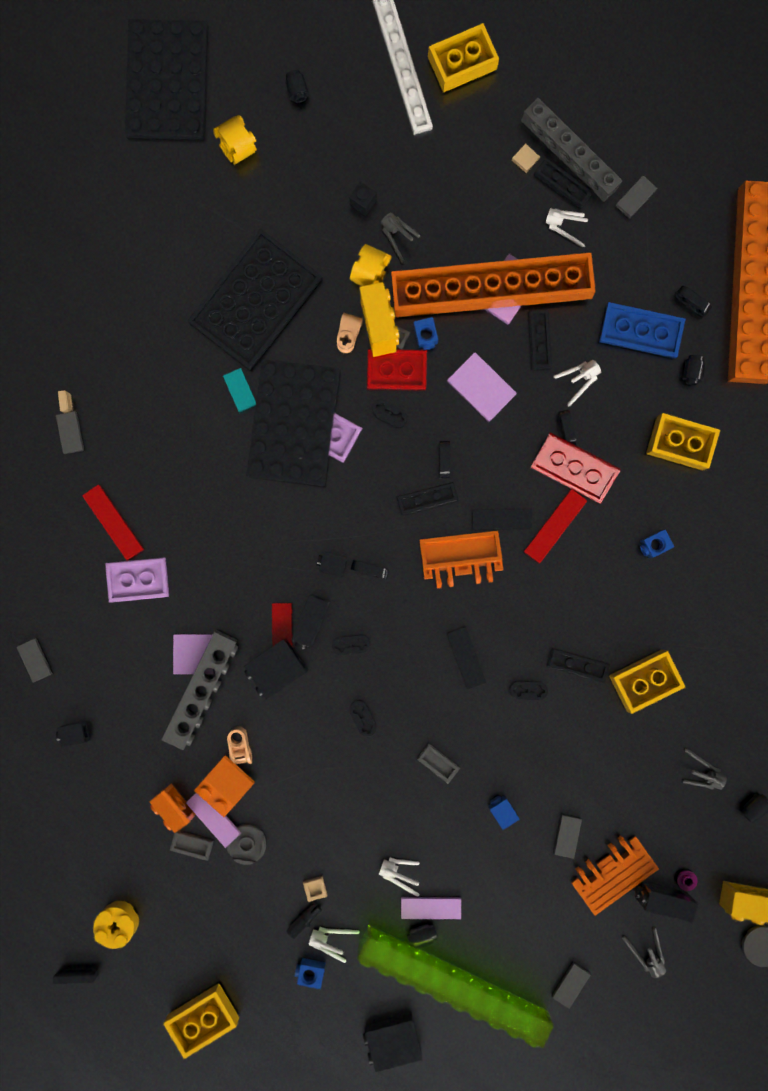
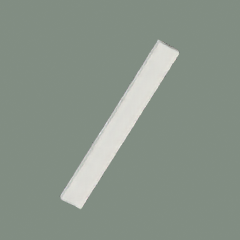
M372 0L413 134L431 130L433 126L394 0Z

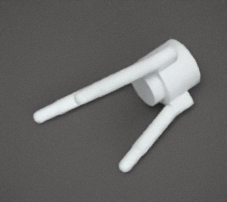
M550 208L546 219V224L550 225L549 229L558 232L581 247L585 246L582 242L557 227V225H562L563 219L588 222L587 218H583L585 214Z
M591 360L588 363L585 361L576 367L554 375V378L557 379L580 370V374L574 377L571 382L574 383L582 377L585 380L589 379L571 398L567 406H571L590 384L597 380V375L601 373V369L596 361Z
M392 857L389 858V861L384 859L379 875L418 897V892L398 881L395 877L416 886L419 885V882L397 873L399 866L395 864L419 865L420 862L394 859Z
M319 927L318 931L313 930L309 945L343 963L346 962V959L340 956L343 954V951L326 944L328 936L325 933H360L359 930L326 929L323 927Z

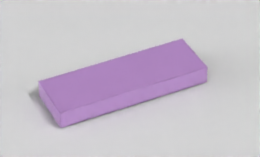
M197 793L186 802L225 848L241 834L227 816L223 817Z
M401 897V919H461V897Z

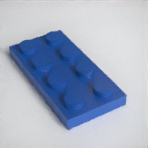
M608 302L599 342L676 359L679 353L685 318Z

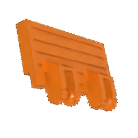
M498 531L420 540L424 580L433 579L432 570H434L437 588H441L442 585L440 571L447 570V583L449 587L454 586L452 568L455 569V576L472 574L471 565H473L476 584L481 583L479 571L481 566H486L488 582H493L491 563H494L495 571H503Z
M622 836L618 837L619 843L626 849V852L621 856L617 848L610 843L608 847L617 859L614 860L609 854L597 863L600 869L599 872L589 859L586 860V865L595 874L588 879L585 872L579 866L575 868L584 883H581L578 877L571 883L595 916L659 870L636 836L628 840L633 846L632 848L629 847Z

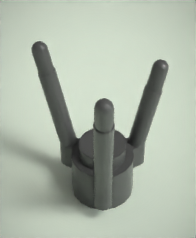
M391 212L381 221V224L384 226L382 231L386 234L401 264H404L405 261L390 232L394 234L399 230L410 241H413V237L406 230L417 238H420V234Z
M685 748V752L708 767L712 772L709 771L707 774L692 770V774L704 778L705 782L684 779L683 783L707 787L712 790L714 788L722 790L726 784L727 777L720 773L721 769L712 766L700 756Z
M655 927L652 928L658 956L654 955L649 947L650 957L647 959V963L631 942L623 936L622 939L643 965L645 972L649 971L653 978L661 977L666 973L664 967L665 960L662 956Z

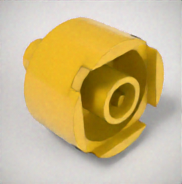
M240 115L233 116L213 129L216 139L220 137V148L234 165L256 151L254 145L256 139L251 131L247 132L244 127L245 123Z
M365 244L358 254L360 257L357 262L355 261L350 274V281L360 286L383 282L387 273L384 271V268L389 265L392 258L391 255Z
M115 901L107 905L94 921L95 941L107 948L124 947L132 938L139 925V917L133 909L134 907L124 901Z

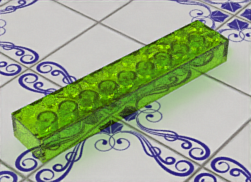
M367 926L358 945L357 960L363 966L369 968L372 966L378 969V972L384 976L391 975L403 985H412L418 992L422 994L428 993L438 1002H447L459 1012L464 1010L478 1021H481V1019L487 1021L494 1029L499 1030L501 1028L507 1031L513 1038L517 1039L520 1037L532 1047L539 1046L544 1048L554 1027L548 1010L423 950L415 949L414 946H410V944L373 926Z

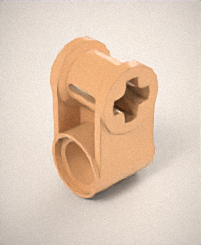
M343 312L337 335V347L340 352L349 353L353 350L361 328L362 317ZM345 339H348L349 343H347L346 346L343 345L342 342H344Z
M241 726L234 727L227 736L229 758L235 764L246 762L252 764V753L247 732ZM240 733L242 740L235 741L232 734Z

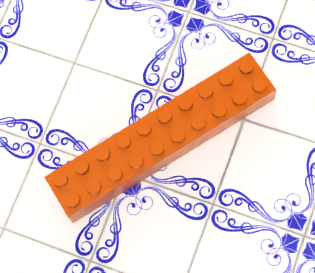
M745 181L738 188L728 382L768 384V182Z
M591 253L392 271L395 317L592 299L595 293Z

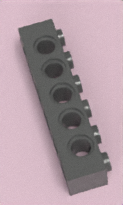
M539 98L524 111L521 121L603 202L619 188L623 180Z
M215 630L162 741L181 750H184L186 745H191L195 737L192 732L195 727L199 728L204 718L200 715L203 709L208 710L212 699L209 697L212 691L217 692L221 684L218 679L221 674L225 675L230 665L226 662L229 656L234 657L239 647L235 645L237 639ZM214 651H223L224 658H215ZM205 669H214L216 675L208 677L205 674ZM204 686L207 693L200 695L197 693L196 688ZM195 704L198 707V711L190 712L188 705ZM186 722L189 725V729L182 730L179 727V723Z

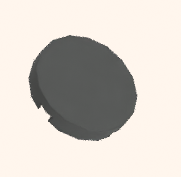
M241 824L236 827L241 834L227 846V851L235 862L242 865H250L264 855L267 847L266 837L258 826Z
M757 925L750 928L742 939V951L745 957L752 964L759 967H768V926Z

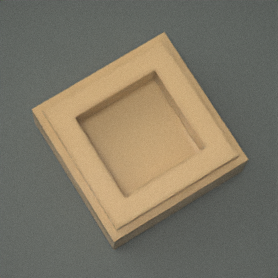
M525 144L512 158V161L527 173L539 160L540 156Z
M65 390L58 391L60 411L63 413L73 412L71 394Z
M323 876L303 881L308 902L327 897Z

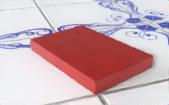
M368 349L367 389L426 390L427 350L396 349L394 353L373 357L372 350Z

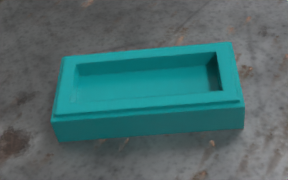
M241 368L223 375L239 413L256 406L255 398Z

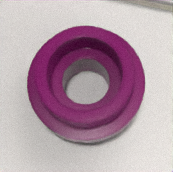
M685 870L679 873L677 884L682 890L691 891L697 886L698 880L693 872ZM687 878L691 879L689 884H685Z

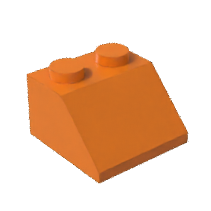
M225 755L194 791L220 815L225 817L255 781Z
M172 783L150 801L152 811L156 815H160L164 820L165 827L174 833L187 825L196 815Z

